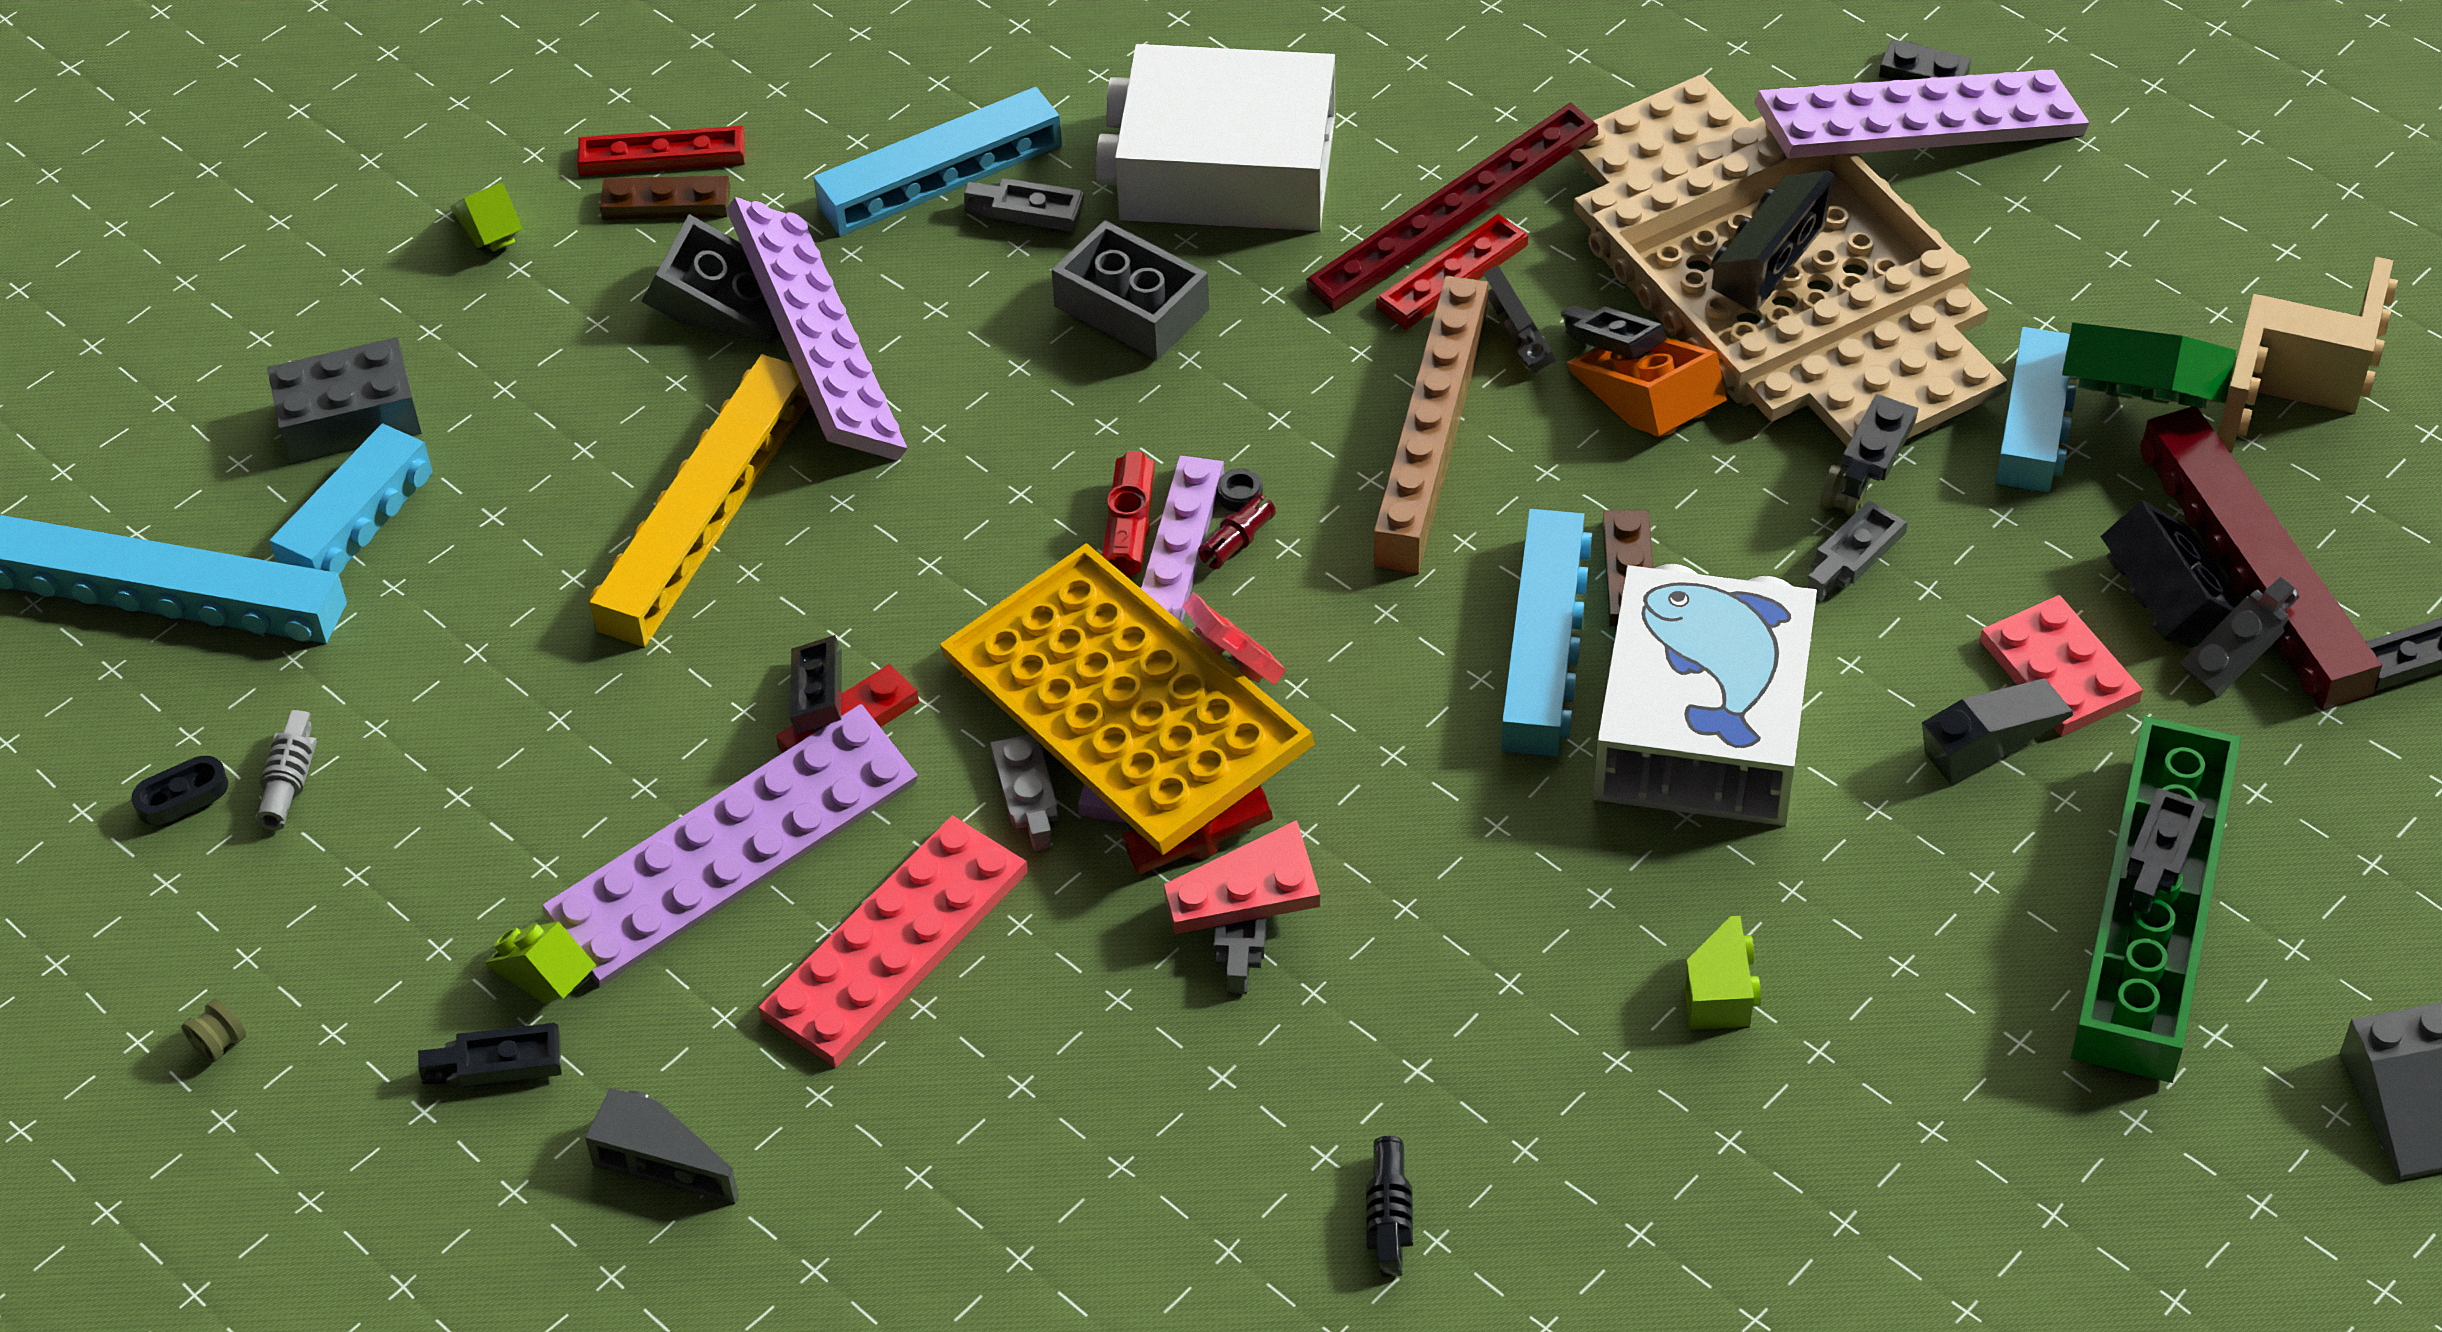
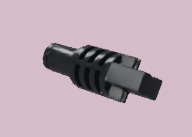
M1381 1136L1373 1142L1374 1178L1366 1186V1246L1368 1250L1377 1249L1378 1265L1381 1268L1382 1277L1402 1276L1403 1247L1413 1246V1189L1404 1175V1145L1402 1139L1396 1136Z

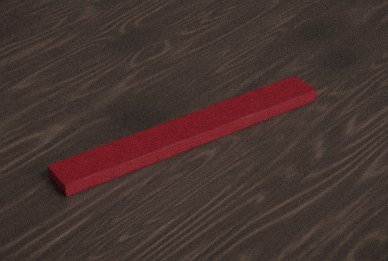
M1568 103L1306 278L1307 288L1333 312L1337 311L1599 135L1598 124L1574 104Z

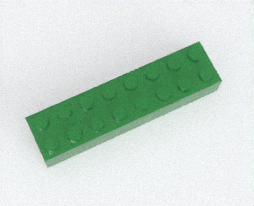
M2143 716L2070 1059L2173 1083L2184 1046L2241 736ZM2160 788L2207 805L2176 886L2172 887L2170 894L2158 890L2150 912L2146 914L2129 908L2136 882L2126 879L2127 866L2156 791Z

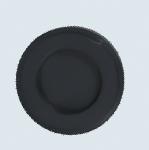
M1234 469L1223 474L1218 481L1219 502L1225 509L1232 512H1239L1255 494L1263 495L1262 480L1251 470Z

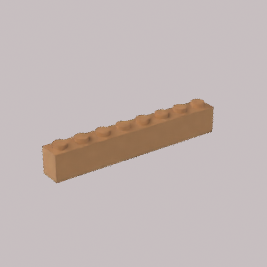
M1445 276L1374 530V567L1414 574H1419L1487 321V281Z

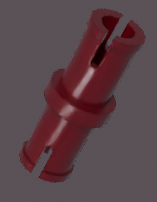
M1255 494L1239 512L1230 514L1220 523V529L1198 548L1201 560L1206 563L1215 555L1216 558L1209 564V567L1219 569L1239 548L1244 549L1254 540V534L1268 520L1275 516L1276 509L1272 501L1269 499L1259 509L1258 505L1266 496Z

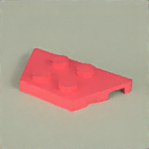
M1194 592L1183 604V609L1196 623L1192 631L1199 636V639L1219 655H1222L1225 650L1231 654L1229 659L1237 664L1236 667L1256 683H1259L1264 677L1276 685L1286 672V669L1268 650L1230 620L1209 607Z

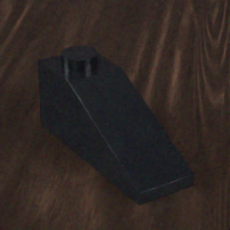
M2045 678L1964 698L1922 722L1925 754L1950 785L1954 786L2072 717L2073 710Z

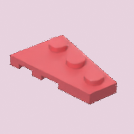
M1297 820L1164 884V896L1175 934L1320 907V893Z

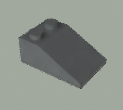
M689 214L641 302L679 323L768 343L777 325L741 243Z
M2442 1002L2351 1019L2339 1054L2398 1181L2442 1173Z

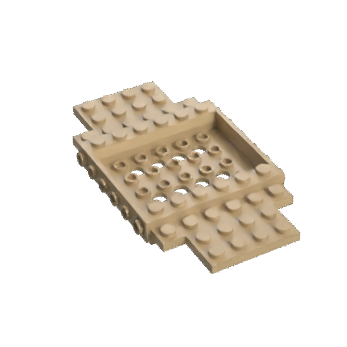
M1702 74L1594 120L1598 124L1599 135L1570 153L1601 186L1574 198V212L1591 229L1588 241L1592 252L1596 257L1602 258L1614 271L1616 278L1621 283L1626 284L1636 294L1641 305L1646 310H1650L1662 322L1664 329L1670 336H1675L1678 341L1717 352L1725 391L1737 404L1741 403L1743 406L1754 403L1771 422L1808 405L1840 440L1848 446L1876 394L1919 408L1917 420L1907 437L1908 439L2006 392L2008 380L1961 334L1987 322L1989 309L1968 289L1971 266L1962 255L1957 254L1942 239L1937 230L1932 229L1916 213L1910 204L1905 203L1890 188L1888 182L1880 178L1859 154L1787 158L1763 117L1749 122ZM1826 170L1835 174L1825 227L1756 313L1711 289L1714 270L1710 268L1708 271L1702 272L1687 267V264L1692 261H1704L1711 265L1720 247L1728 246L1733 242L1735 232L1741 221L1745 217L1752 218L1758 211V204L1764 193L1769 188L1775 190L1785 176ZM1856 264L1864 267L1867 273L1862 276L1855 273H1845L1843 268L1847 265ZM1821 280L1830 284L1832 288L1824 292L1819 289H1810L1808 284L1812 281ZM1785 296L1791 298L1796 305L1792 308L1782 305L1775 306L1772 301L1777 297ZM1742 313H1753L1761 320L1753 325L1749 322H1739L1736 317Z

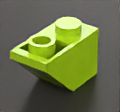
M1730 916L1687 959L1684 995L1690 1030L1750 1027L1752 1009L1761 1005L1759 977L1750 976L1749 965L1754 964L1753 938L1751 935L1743 934L1741 916Z
M559 921L538 925L535 922L523 929H518L517 927L509 929L494 943L493 946L497 951L485 962L492 971L542 1003L564 999L597 966Z

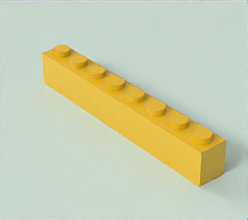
M761 354L754 366L745 371L740 386L731 399L724 401L719 416L710 429L704 430L699 444L690 458L685 459L681 463L677 476L670 487L660 493L656 507L647 520L642 521L638 525L629 546L624 553L617 555L611 572L601 585L594 588L590 596L589 608L592 611L596 632L644 648L646 647L810 404L793 363Z

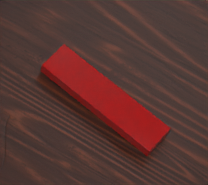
M743 126L578 137L577 168L579 176L745 165V133Z
M1497 214L1377 296L1376 308L1407 330L1436 310L1445 276L1479 280L1484 276V272L1494 266L1498 267L1528 246V234L1500 214Z

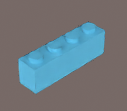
M2022 327L1995 484L2050 493L2053 475H2063L2067 449H2061L2058 446L2059 443L2067 444L2072 417L2063 416L2064 411L2072 412L2077 385L2068 384L2069 379H2077L2062 375L2070 334Z
M382 423L269 540L276 562L340 574L350 559L372 540L374 534L391 516L398 513L402 504L418 487L423 486L433 473L425 442Z

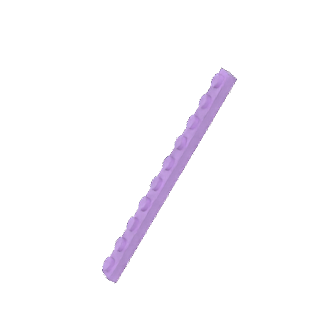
M1180 455L1141 589L1182 623L1185 615V610L1182 606L1190 597L1200 561L1198 548L1206 540L1218 497V481L1224 474V461ZM1084 784L1078 803L1079 816L1126 823L1123 818Z

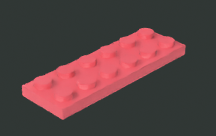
M952 815L758 1007L760 1018L836 1068L1028 873L1027 861Z

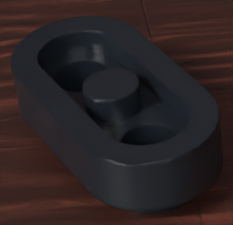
M197 756L141 781L133 790L131 800L136 814L141 821L150 825H161L218 800L227 791L229 780L220 760L212 756Z

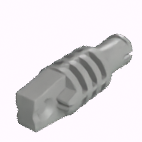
M291 710L284 732H275L261 776V783L265 791L256 816L257 823L265 829L281 830L284 828L292 798L296 797L303 790L317 744V739L310 737L312 730L310 712Z

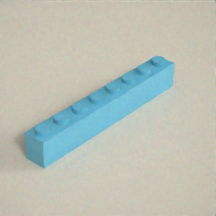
M0 515L1 589H17L34 592L46 597L57 596L79 600L86 604L97 603L119 607L127 611H142L164 615L171 619L182 618L205 622L212 626H228L249 630L257 634L268 633L290 637L297 641L308 640L327 644L347 605L339 574L335 572Z

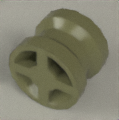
M1832 465L1822 490L1820 508L1831 510L1836 507L1844 510L1847 516L1852 517L1863 505L1868 484L1860 499L1842 494L1846 481L1844 479L1846 472L1840 466Z
M212 999L205 1005V1011L201 1016L189 1018L181 1026L184 1035L191 1045L205 1059L212 1063H215L223 1056V1049L230 1043H239L246 1037V1031L239 1019L225 1004L217 999Z

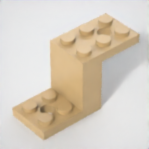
M2375 257L2359 316L2253 294L2218 437L2230 452H2233L2237 434L2247 435L2253 410L2246 409L2244 406L2245 403L2254 405L2257 393L2354 414L2356 413L2360 396L2369 398L2376 372L2369 371L2368 368L2369 366H2379L2385 342L2384 340L2376 339V337L2385 336L2391 315V310L2384 309L2383 306H2392L2398 280L2390 278L2393 260Z

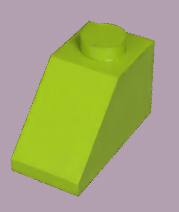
M503 182L464 197L450 206L453 214L477 249L489 245L492 252L515 243L513 234L523 230Z

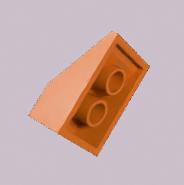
M1666 337L1664 342L1650 349L1646 356L1638 359H1627L1622 355L1594 348L1567 362L1568 370L1628 425L1657 437L1672 434L1677 430V426L1690 419L1706 416L1711 412V408L1727 400L1717 352Z

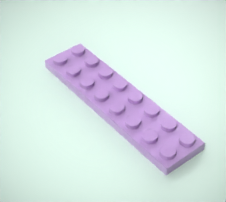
M2054 70L1759 90L1754 103L1787 158L2084 136L2089 125V121Z
M734 197L726 211L827 441L898 461L908 448L900 433L899 425L886 402V396L875 378L872 365L867 360L859 343V337L849 321L846 308L841 303L834 288L833 280L820 257V251L815 246L809 233L807 223L795 213L789 212L786 214L770 209L758 201L749 202Z
M860 704L842 715L840 721L830 723L828 726L818 730L543 904L542 912L550 923L559 921L597 965L589 975L598 987H601L917 782L918 774L865 707Z

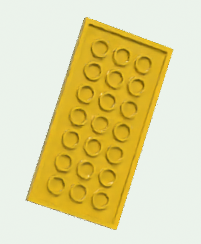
M1087 543L940 644L943 655L1162 855L1166 854L1315 746L1313 734L1308 728L1221 655L1203 643L1196 634Z

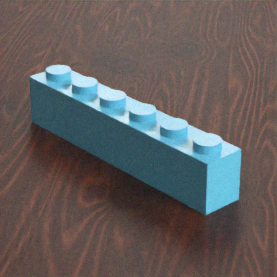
M1033 87L813 176L818 208L841 237L968 184V181H978L1061 147L1060 115L1038 88Z
M1529 509L1502 723L1501 751L1558 757L1560 738H1570L1572 710L1564 709V701L1574 702L1576 674L1568 673V666H1578L1580 638L1572 637L1573 629L1582 630L1584 602H1576L1577 594L1586 595L1588 567H1580V561L1590 560L1592 533L1583 532L1584 513Z

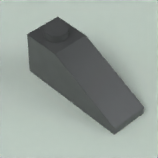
M609 1088L585 1136L593 1166L725 1202L736 1203L739 1194L733 1168L658 1100L652 1099L640 1091L632 1090L625 1092Z

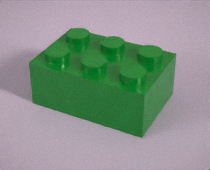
M2072 322L2062 375L2079 379L2078 388L2105 392L2109 396L2132 399V396L2142 397V400L2169 404L2170 401L2178 402V405L2206 409L2207 401L2226 404L2236 350L2182 335Z

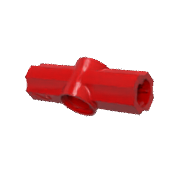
M1127 451L1124 456L1116 458L1112 490L1107 497L1108 518L1102 556L1129 579L1135 573L1141 572L1145 539L1150 531L1149 509L1155 472L1154 460L1146 457L1143 452Z
M1259 785L1164 855L1136 830L1123 834L1122 839L1129 859L1136 873L1140 875L1184 856L1192 859L1208 858L1218 851L1222 840L1273 820V815L1265 792L1261 785Z

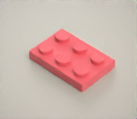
M2060 595L1982 629L1980 642L2017 685L2045 678L2073 710L2072 717L2054 727L2061 737L2140 702L2143 689Z

